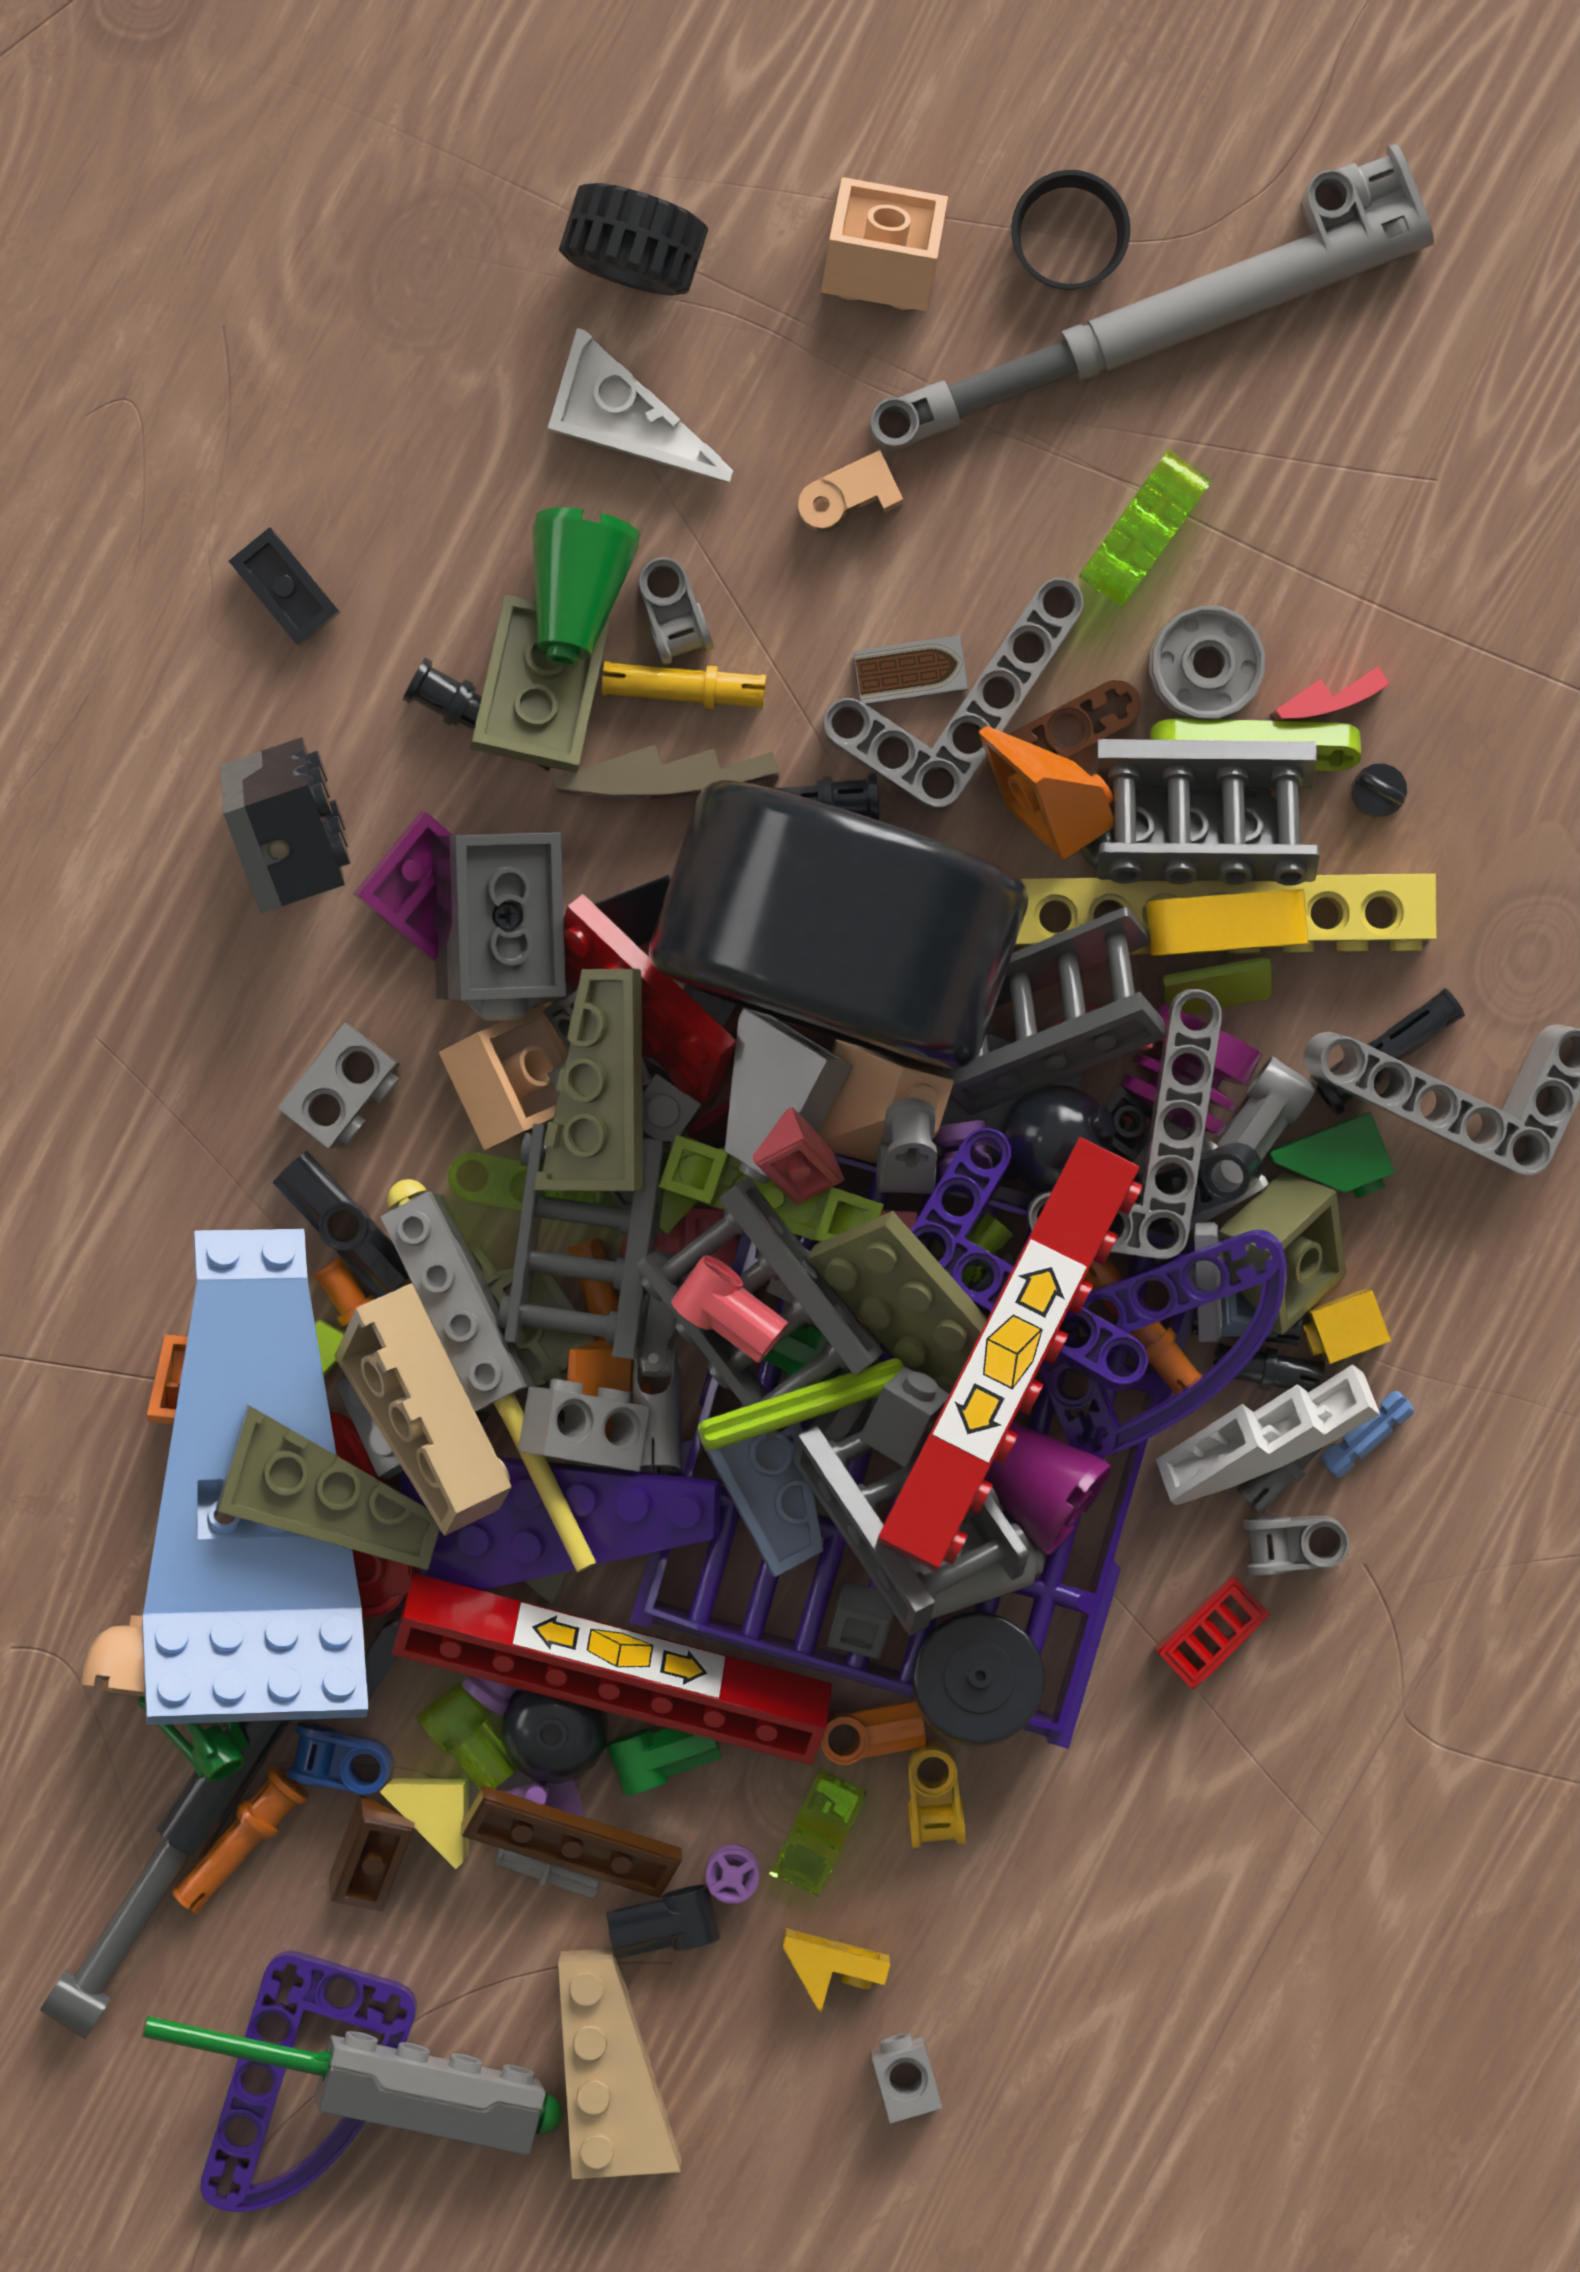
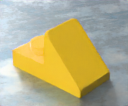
M785 1928L783 1948L819 2012H822L832 1972L841 1974V1982L862 1989H871L873 1982L885 1985L890 1968L889 1955Z

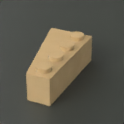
M408 1284L357 1307L334 1357L444 1536L499 1510L512 1488L508 1470L502 1460L496 1456L413 1284Z
M614 1949L561 1951L558 1960L572 2179L681 2172L682 2158L669 2124L668 2114L654 2077L647 2048L643 2042L635 2011Z

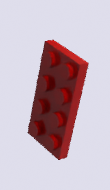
M582 894L567 906L564 916L565 980L572 985L578 986L582 969H641L642 1054L648 1058H653L669 1073L673 1084L682 1093L692 1095L704 1106L718 1094L737 1041L677 983L658 972L652 965L650 958Z

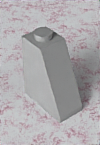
M743 1009L738 1019L725 1151L742 1161L739 1167L741 1172L761 1183L768 1184L770 1178L754 1163L752 1158L754 1153L781 1116L791 1107L818 1133L853 1065L771 1015Z

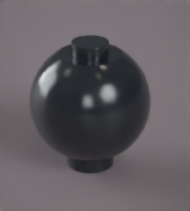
M1051 1085L1030 1092L1015 1105L1005 1124L1004 1136L1011 1146V1159L1005 1178L1009 1181L1020 1178L1026 1185L1040 1192L1052 1191L1079 1137L1112 1152L1113 1136L1116 1132L1112 1114L1092 1096L1071 1086ZM993 1148L996 1165L1001 1162V1157L998 1151Z

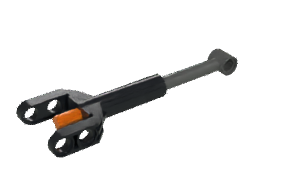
M402 1609L396 1618L385 1623L365 1654L368 1702L397 1658V1656L392 1655ZM312 1719L239 1722L241 1730L250 1744L247 1749L241 1751L246 1759L245 1764L231 1776L215 1783H209L205 1777L199 1778L194 1770L157 1827V1831L164 1840L161 1841L76 1974L65 1969L41 2006V2012L86 2039L111 2000V1997L103 1993V1990L188 1861L189 1856L199 1858L204 1856L287 1726ZM227 1722L222 1727L223 1731H229Z

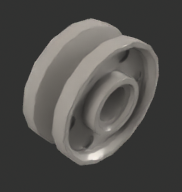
M1198 606L1179 613L1157 633L1148 656V676L1155 695L1169 711L1186 719H1220L1238 712L1256 695L1265 673V651L1258 632L1242 615L1222 606ZM1198 650H1209L1218 657L1220 666L1214 678H1204L1195 671L1193 657Z

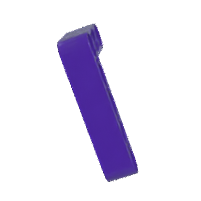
M980 1128L971 1132L964 1140L910 1231L919 1241L932 1238L942 1244L945 1255L938 1262L980 1310L989 1317L1014 1267L967 1239L1007 1173L1011 1159V1146L1001 1132L992 1128ZM980 1145H988L998 1151L1001 1162L992 1169H981L973 1164L970 1153ZM951 1192H962L971 1199L973 1208L968 1214L956 1217L944 1210L942 1199ZM973 1266L983 1267L990 1272L993 1284L982 1292L971 1291L962 1281L964 1271ZM1083 1307L1079 1315L1068 1310L1061 1326L1068 1322L1081 1324L1088 1333L1089 1341L1080 1348H1069L1063 1345L1057 1359L1107 1389L1120 1392L1134 1388L1141 1381L1148 1365V1354L1144 1345L1135 1337ZM1116 1350L1129 1352L1136 1361L1137 1369L1127 1377L1114 1375L1106 1364V1357Z

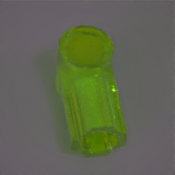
M458 1682L417 1714V1718L435 1744L443 1752L451 1753L479 1790H481L483 1785L495 1789L515 1773L518 1768L507 1756L502 1739L499 1738L488 1724L489 1717L484 1708L462 1687L463 1683Z

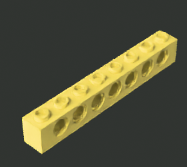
M1436 874L1317 875L1316 880L1313 882H1303L1292 886L1282 885L1276 881H1249L1241 885H1229L1222 881H1193L1188 884H1172L1168 881H1137L1131 884H1120L1112 880H1100L1098 878L1020 879L1026 886L1029 900L1013 952L1057 934L1047 931L1041 925L1039 918L1042 907L1050 902L1062 904L1069 913L1068 926L1062 932L1094 920L1096 907L1105 901L1117 904L1120 909L1129 908L1149 932L1146 901L1304 889L1308 944L1282 946V953L1314 952V942H1336V952H1367L1368 941H1390V951H1422V941L1437 939ZM1373 898L1385 900L1392 910V919L1388 926L1383 929L1371 926L1365 916L1366 906ZM1318 899L1330 900L1337 907L1338 920L1331 929L1319 928L1311 918L1312 906ZM1150 944L1130 952L1129 955L1150 954ZM1260 948L1229 950L1228 953H1260ZM1203 952V953H1190V954H1205L1206 952Z

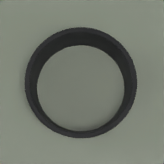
M1080 170L1057 171L1035 181L1019 199L1012 217V242L1019 260L1038 281L1057 289H1081L1102 281L1121 263L1130 241V218L1121 196L1104 179ZM1078 188L1092 193L1105 203L1116 224L1117 243L1110 262L1101 273L1082 283H1059L1042 276L1030 266L1022 251L1020 231L1027 210L1039 197L1055 189Z

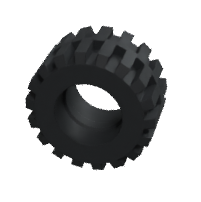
M583 184L577 189L559 252L573 265L591 274L627 287L668 296L687 294L692 284L708 227L690 211L658 197L611 184Z

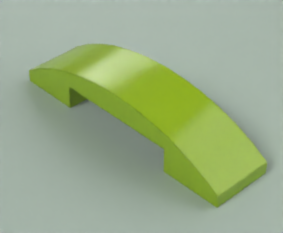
M676 1135L659 1188L724 1210L726 1207L719 1198L733 1186L749 1178V1176L739 1170L742 1161L726 1151ZM751 1178L793 1234L819 1243L880 1217L885 1206L879 1202L834 1187L800 1204H795L771 1179L768 1184H764Z

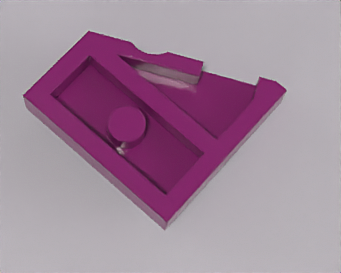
M420 811L353 894L427 958L435 961L439 955L438 934L434 929L433 906L437 901L436 879L432 874L431 836L453 834L430 814Z

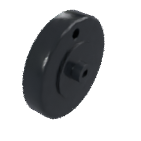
M984 1612L960 1614L939 1624L921 1644L915 1656L911 1673V1688L914 1701L928 1725L938 1734L952 1742L974 1747L1001 1743L1022 1730L1032 1719L1040 1705L1045 1683L1044 1667L1040 1653L1027 1633L1004 1617Z

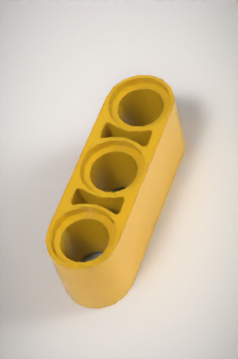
M1304 889L1146 901L1151 956L1308 944Z

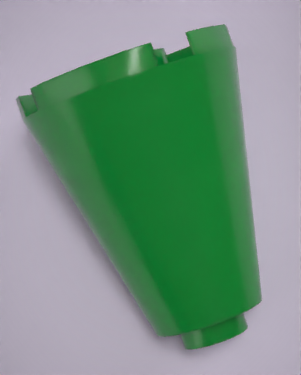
M553 507L540 510L532 526L537 646L540 650L547 653L546 659L548 661L563 666H576L579 664L580 659L590 658L638 552L640 533L630 523L608 514L601 513L600 522L598 523L582 519L583 509Z

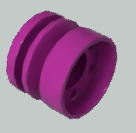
M1160 1003L1157 1012L1163 1018L1166 1028L1169 1006ZM1180 1011V1019L1188 1029L1198 1030L1206 1024V1022ZM1222 1030L1219 1033L1209 1105L1211 1103L1229 1112H1234L1237 1105L1220 1092L1218 1088L1222 1080L1247 1086L1263 1054ZM1164 1039L1157 1041L1154 1044H1156L1158 1047L1162 1049ZM1183 1053L1173 1062L1172 1074L1174 1079L1180 1084L1194 1082L1201 1073V1063L1192 1053ZM1135 1054L1131 1062L1152 1075L1147 1083L1129 1074H1125L1119 1086L1153 1109L1161 1058L1157 1060ZM1175 1108L1165 1116V1119L1191 1131L1193 1118L1186 1109ZM1207 1113L1205 1131L1221 1137L1227 1124Z

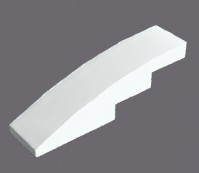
M1352 1364L1310 1392H1307L1297 1384L1254 1412L1241 1404L1157 1458L1156 1462L1169 1499L1177 1506L1229 1489L1283 1467L1332 1443L1380 1415L1364 1372Z

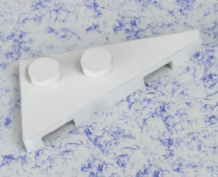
M577 328L548 425V431L730 484L734 471L721 457L680 421V418L649 389L641 385L620 362L618 363L595 342L588 332Z

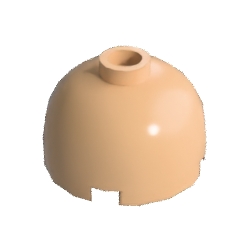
M131 1615L129 1626L110 1627L97 1636L89 1647L85 1659L81 1686L93 1687L95 1678L102 1679V1691L145 1697L142 1638L143 1616Z

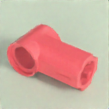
M702 1256L672 1298V1306L692 1324L706 1330L714 1329L759 1363L777 1343L789 1322L742 1287V1279L729 1266L714 1257Z

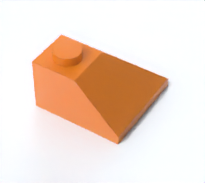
M989 726L978 731L1006 809L1062 860H1065L1114 827V818L1109 806L1113 802V795L1108 785L1098 774L1090 776L1072 760Z

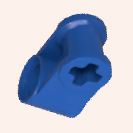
M305 1722L297 1723L296 1733L300 1737L294 1764L292 1767L287 1768L286 1778L307 1785L331 1787L365 1795L376 1792L391 1778L394 1771V1757L391 1750L385 1744L377 1740L346 1734L340 1730L323 1725ZM316 1745H317V1751H316V1755H315V1759H314V1764H313L312 1762H313L314 1753H315V1749H316ZM369 1754L378 1760L380 1765L378 1779L365 1780L356 1773L354 1760L357 1755Z

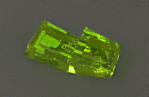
M819 1768L770 1870V1875L818 1897L841 1854L843 1843L866 1801L868 1791Z

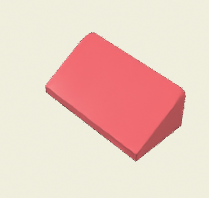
M793 1107L787 1109L752 1156L754 1163L795 1204H800L844 1180L831 1146Z

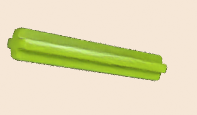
M893 1358L866 1367L857 1375L850 1372L706 1419L698 1425L699 1437L704 1448L707 1451H713L878 1397L883 1387L904 1368V1365L900 1359Z

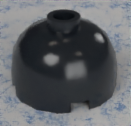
M522 1690L517 1691L510 1700L509 1708L502 1718L500 1735L507 1757L519 1772L537 1782L561 1784L579 1779L596 1765L607 1744L609 1725L606 1711Z

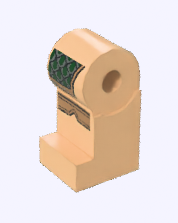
M879 450L810 483L799 495L798 509L801 520L808 528L813 531L827 532L839 526L845 515L878 500L883 513H886L903 505V498Z

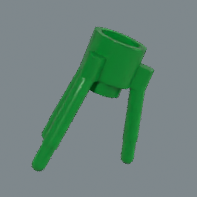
M142 1696L139 1698L138 1704L146 1712L145 1697ZM227 1722L229 1731H223L220 1725H214L203 1730L199 1723H186L185 1726L193 1736L191 1741L193 1746L173 1724H156L191 1762L199 1778L205 1777L209 1783H215L231 1776L246 1762L241 1751L247 1749L250 1744L242 1732L239 1722Z

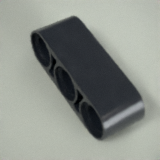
M1238 1142L1201 1153L1192 1214L1234 1201L1255 1185L1260 1178L1262 1164L1259 1155L1253 1148ZM1223 1160H1230L1239 1165L1243 1173L1242 1183H1233L1224 1177L1221 1170ZM1176 1163L1160 1167L1155 1175L1157 1188L1164 1193H1173L1172 1179L1175 1177L1185 1179L1182 1167ZM1143 1174L1135 1176L1133 1181L1142 1185ZM1117 1212L1110 1228L1119 1233L1122 1227V1219ZM1166 1217L1155 1219L1148 1226V1229L1172 1222V1220Z

